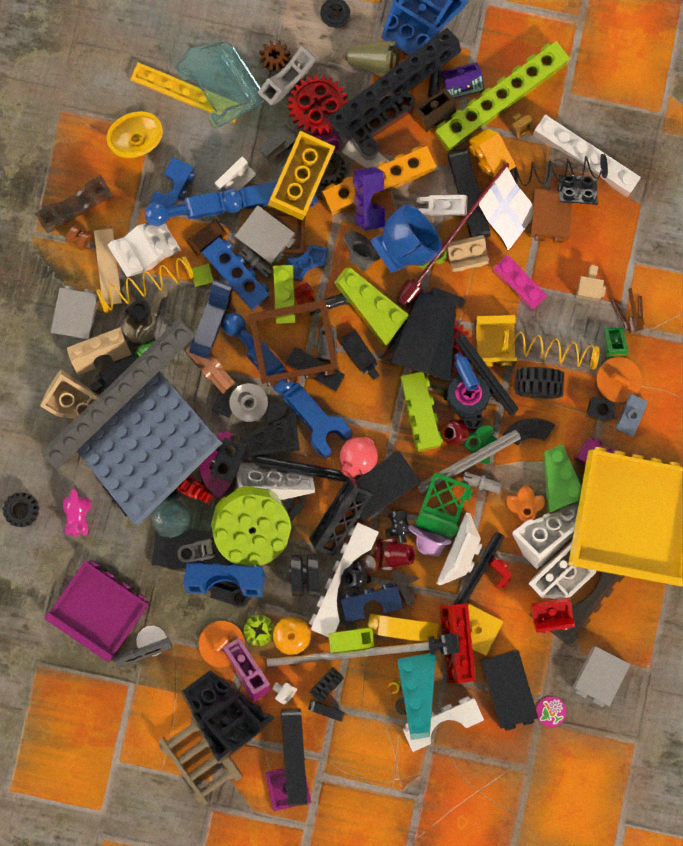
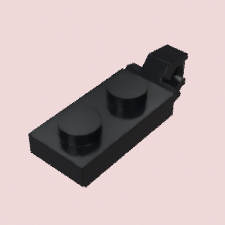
M356 329L339 339L360 372L362 371L363 374L368 373L372 380L380 376L375 369L378 366L376 359Z
M132 354L117 360L99 372L96 376L98 380L90 385L93 391L97 392L102 388L106 389L136 360L134 355Z

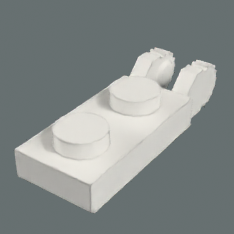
M468 196L417 197V203L429 204V209H418L424 215L460 216L467 214Z

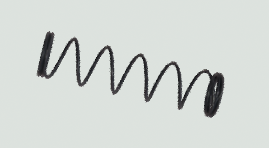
M601 154L600 174L598 177H595L590 168L587 156H585L582 176L580 179H577L573 172L570 159L567 158L564 178L562 181H559L555 174L552 161L550 159L548 174L546 181L544 183L540 181L533 161L531 162L530 178L527 184H523V182L521 181V178L517 170V166L509 170V172L511 173L512 177L514 173V181L516 184L518 183L519 178L521 184L527 186L531 181L532 171L534 169L538 181L542 185H544L549 177L550 165L556 180L562 183L566 178L568 163L571 172L577 181H580L583 178L586 161L590 173L595 179H598L601 176V174L603 178H607L608 163L606 155Z

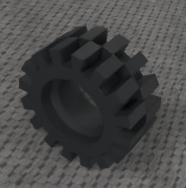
M333 151L329 162L335 165L336 171L329 176L323 174L319 183L321 186L322 184L325 187L330 184H339L340 180L344 178V159L341 158L339 153L336 154L335 151Z
M23 492L13 493L12 496L7 497V501H4L5 505L2 507V510H4L3 516L10 525L26 527L32 525L37 520L36 517L39 516L38 510L40 509L37 505V500L32 495ZM23 502L27 505L28 513L26 516L17 517L15 515L14 507L17 503Z
M332 667L309 693L321 703L340 684L344 676Z

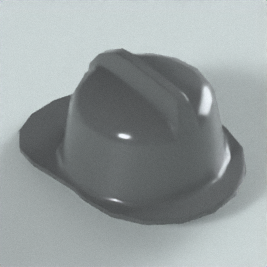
M350 231L344 235L345 244L350 249L349 260L362 271H366L373 262L381 258L372 243L361 233Z

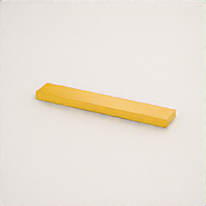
M137 62L130 78L135 83L234 124L242 108L241 104Z

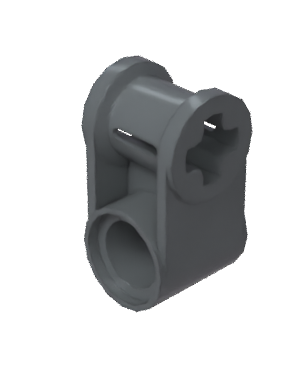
M322 326L319 332L318 360L330 361L326 335L322 334V332H325V329ZM332 326V332L337 353V332L335 327Z
M213 539L181 546L178 550L179 559L189 563L216 558L211 544ZM185 548H189L192 551L190 559H183L181 556V552Z

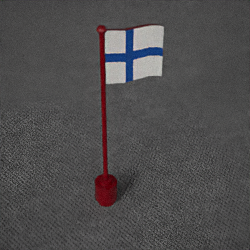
M503 162L502 168L444 243L441 252L428 264L417 280L413 278L412 281L408 279L397 293L396 299L406 307H409L410 304L413 305L420 292L423 291L420 281L478 205L487 221L501 236L507 250L511 248L532 220L533 206L515 183L508 170V162Z

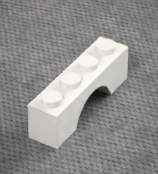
M466 696L458 700L459 704L452 706L448 704L440 708L441 712L436 714L432 712L431 731L428 738L411 740L408 723H406L403 731L412 751L414 752L430 745L433 729L443 721L454 720L466 728L483 721V716L475 699Z

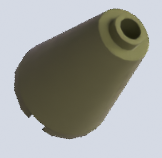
M391 40L350 46L349 50H346L345 60L348 61L350 66L384 76L398 65L399 49L395 47L397 41Z

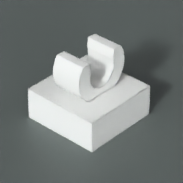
M276 682L272 688L278 693L275 699L285 705H288L297 691V688L289 683H285L282 686Z

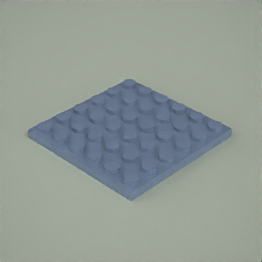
M159 371L91 436L77 452L132 522L138 526L222 442L162 372Z

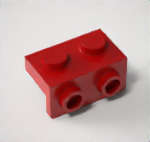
M570 597L531 603L533 624L537 633H548L553 630H567L575 627Z

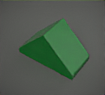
M623 327L604 328L605 358L625 357L628 355L629 350Z

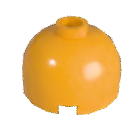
M295 616L280 620L273 631V642L276 648L287 655H297L303 652L309 646L311 640V630L308 624L303 619Z

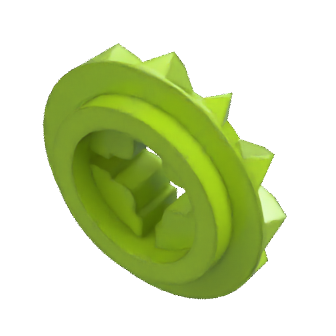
M255 615L245 623L244 635L246 640L252 645L263 646L273 638L274 625L268 617ZM263 623L262 630L265 631L267 635L259 634V636L255 638L256 631L251 627H259V625Z

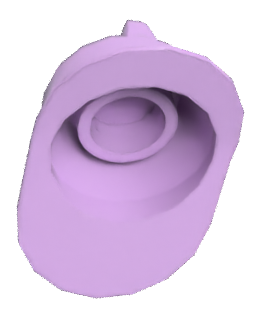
M412 525L408 526V529L417 535L416 546L422 554L438 557L445 545L452 543L450 539Z

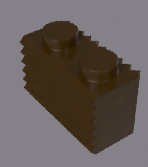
M442 88V91H439V93L418 105V108L415 107L417 123L425 132H428L457 111L453 96L446 89Z

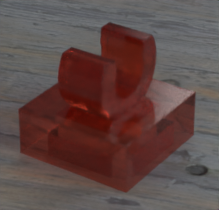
M307 282L294 289V297L298 303L304 304V300L307 298L314 302L312 295L315 293Z

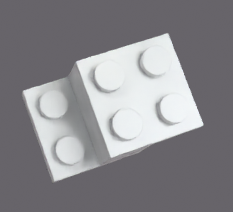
M149 223L138 225L125 237L113 240L108 244L127 277L151 270L164 258L176 255L181 251L166 224L161 226H153Z

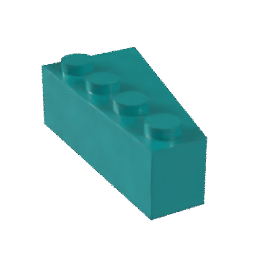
M429 653L397 659L410 739L428 738L431 731L436 655H430Z

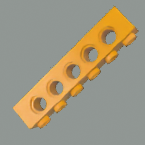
M418 146L411 150L412 153L407 155L402 153L394 157V160L389 163L387 161L379 163L377 168L384 172V190L374 193L372 198L435 171L436 165L428 147L422 148V146ZM411 160H415L418 163V166L416 168L409 167L408 162ZM393 168H398L401 173L395 176L390 171ZM352 176L343 179V183L338 185L330 184L322 191L331 215L355 206V187ZM345 190L349 193V196L341 198L338 193Z

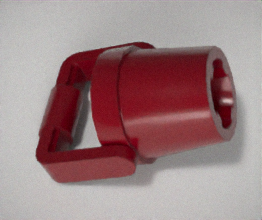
M378 539L375 549V557L379 562L378 570H397V566L413 564L416 557L414 546L397 543V539ZM382 542H389L385 548V561L389 567H382Z

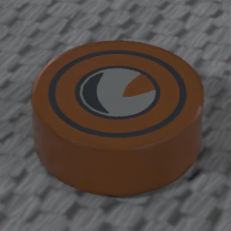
M364 555L359 560L363 562L366 574L375 573L379 567L378 559L374 555Z

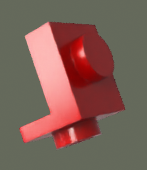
M493 559L489 565L502 577L495 587L497 589L500 587L504 589L512 581L510 579L512 574L507 570L509 566L502 559L499 561Z

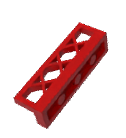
M468 603L440 605L442 634H448L449 631L450 633H458L460 653L452 654V656L451 654L444 655L447 683L475 681Z

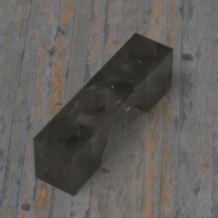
M102 175L84 184L83 188L70 198L50 204L36 212L35 215L44 230L50 233L114 195Z

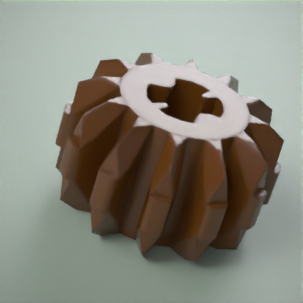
M270 40V46L263 44L264 50H259L261 55L259 62L263 63V69L269 67L270 73L273 71V68H276V72L279 73V67L283 69L286 66L285 63L290 62L288 58L291 55L290 51L286 50V44L281 46V41L279 40L276 45H274L273 40ZM272 54H276L277 59H273Z

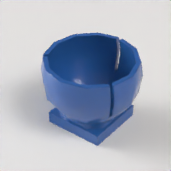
M408 204L398 208L386 221L383 235L377 236L370 241L391 273L405 269L410 265L422 266L432 261L442 250L440 237L432 223L416 207Z

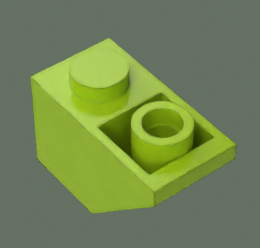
M372 627L328 633L331 653L374 647Z

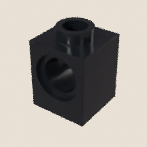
M591 397L585 417L609 422L611 418L614 419L616 414L615 402ZM599 405L606 407L607 412L605 415L598 413L597 408Z

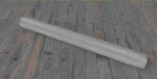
M514 430L438 473L452 478L520 440L521 437L518 431ZM433 476L417 485L421 493L428 491ZM436 478L434 486L443 483L445 480Z

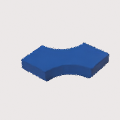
M310 244L302 256L287 258L286 265H294L295 281L302 282L305 274L313 268L325 267L328 248Z

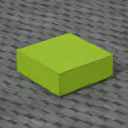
M209 264L192 268L196 288L213 283L214 280Z

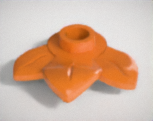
M524 485L519 490L517 496H507L506 503L511 512L517 514L522 522H526L536 518L537 513L544 508L545 499L542 495L535 496L533 490L529 486ZM529 510L531 514L525 515L524 511Z

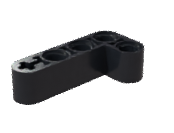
M406 93L357 130L364 133L362 138H356L354 133L351 135L352 143L365 160H373L377 157L378 145L373 137L413 111L415 99L410 93ZM403 101H405L406 103L409 102V106H407L406 104L403 105ZM391 110L395 112V116L387 117L385 113ZM378 121L380 125L373 128L370 126V122ZM368 146H371L374 148L375 151L371 154H368L364 151V149Z

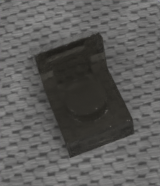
M394 570L390 573L407 606H411L415 603L413 599L416 598V595L412 588H407V585L420 578Z

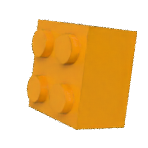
M486 129L469 140L471 144L469 146L470 151L474 156L478 157L480 161L478 166L483 173L485 172L495 177L504 165L503 162L509 163L508 170L516 167L498 132Z

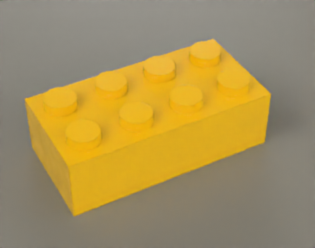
M300 131L268 205L303 220L335 146Z

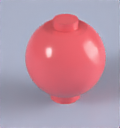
M368 437L352 438L342 446L340 451V462L343 466L341 472L353 479L356 475L362 476L371 471L378 461L377 449L374 442Z

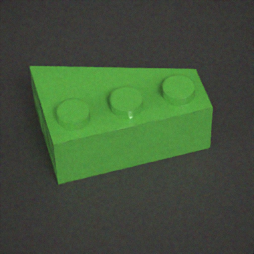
M563 444L543 452L547 511L550 513L579 501L582 487Z

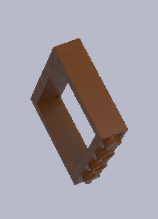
M326 300L249 314L261 383H267V387L279 385L278 381L286 380V383L298 381L297 377L305 376V379L316 378L318 373L324 372V376L336 374L335 370H339ZM321 310L331 364L267 376L257 322Z

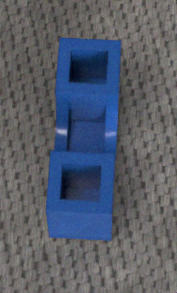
M172 157L164 175L167 179L174 182V188L168 194L155 191L149 204L159 202L166 207L178 205L179 201H183L187 193L185 189L188 183L191 184L194 180V168Z

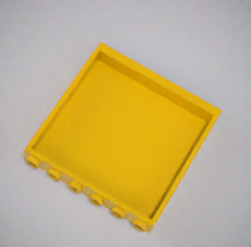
M595 447V450H588L568 565L683 587V467H680L681 463L669 462L668 465L663 464L661 459L651 458L648 461L643 460L644 456L632 454V457L625 456V452L614 451L613 453L606 452L607 449Z

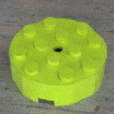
M244 486L237 488L235 492L227 497L224 496L218 502L213 514L211 529L219 552L227 560L240 565L260 566L271 562L284 551L291 531V522L284 504L275 493L268 489Z

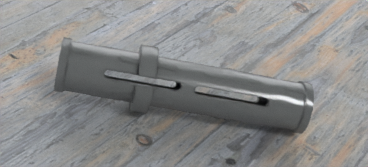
M167 637L135 650L132 648L129 650L130 652L115 656V665L119 669L128 664H137L139 660L173 649L171 641Z

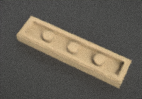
M113 228L94 231L101 293L108 306H111L110 285H114L121 293L118 262L108 247V244L115 240ZM111 286L113 305L123 304L122 297Z

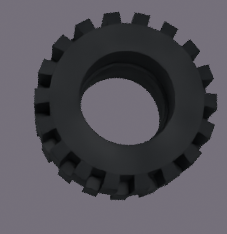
M523 367L517 369L515 394L521 397L538 399L560 398L563 396L565 373L558 369L543 367Z

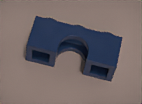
M393 583L382 585V590L378 591L370 588L363 590V594L357 596L355 592L345 594L341 602L346 622L365 618L364 606L371 600L380 602L384 613L403 609L398 586L393 587Z

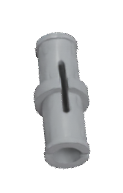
M466 471L461 481L477 487L478 490L484 489L499 494L502 482L490 480L484 475L477 476Z

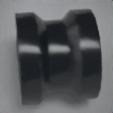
M481 414L473 418L463 417V422L470 430L480 427L483 421Z

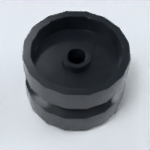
M318 553L307 555V566H303V556L301 554H291L289 578L292 596H302L304 594V584H307L309 596H319Z

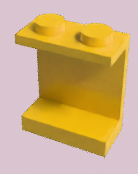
M515 315L476 317V348L478 354L488 367H493V364H501V367H510L512 363H516L515 342L509 354L506 351L504 354L500 352L505 329L509 330L508 351L515 338Z

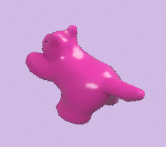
M74 488L71 490L70 496H67L63 502V509L67 515L65 534L77 537L82 533V535L86 536L89 531L86 514L90 511L92 504L88 497H78V493Z

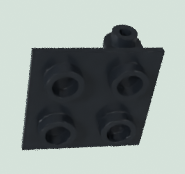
M559 175V176H558V177H559V181H562V180H563L564 175ZM566 175L565 180L562 183L559 182L557 186L559 202L598 205L597 179L594 177L583 176L580 181H577L574 176Z

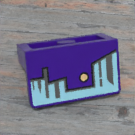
M477 62L441 71L445 88L453 98L484 90L482 71Z

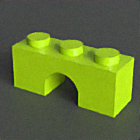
M294 265L273 266L275 309L296 305L294 297ZM296 315L277 318L276 324L296 323Z

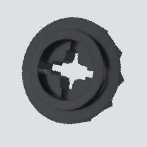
M327 0L322 5L320 11L322 22L328 27L335 29L341 26L344 27L350 18L348 4L343 0ZM332 9L336 12L340 11L339 19L335 16L330 17L332 15Z

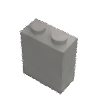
M259 206L255 208L235 235L239 241L271 265L275 262L278 264L284 256L283 250L286 247L290 248L296 240L293 238L295 236L294 232Z
M72 286L59 288L51 333L57 336L84 341L91 339L99 304L98 295L95 294V291L84 289V292L76 291L77 288Z
M592 646L573 688L577 689L576 694L584 698L587 695L593 697V702L602 707L605 704L610 706L630 664L596 646Z

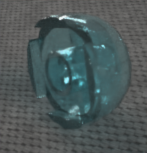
M176 499L163 500L154 509L152 514L154 529L158 534L166 538L183 535L188 530L191 522L190 512L186 505Z

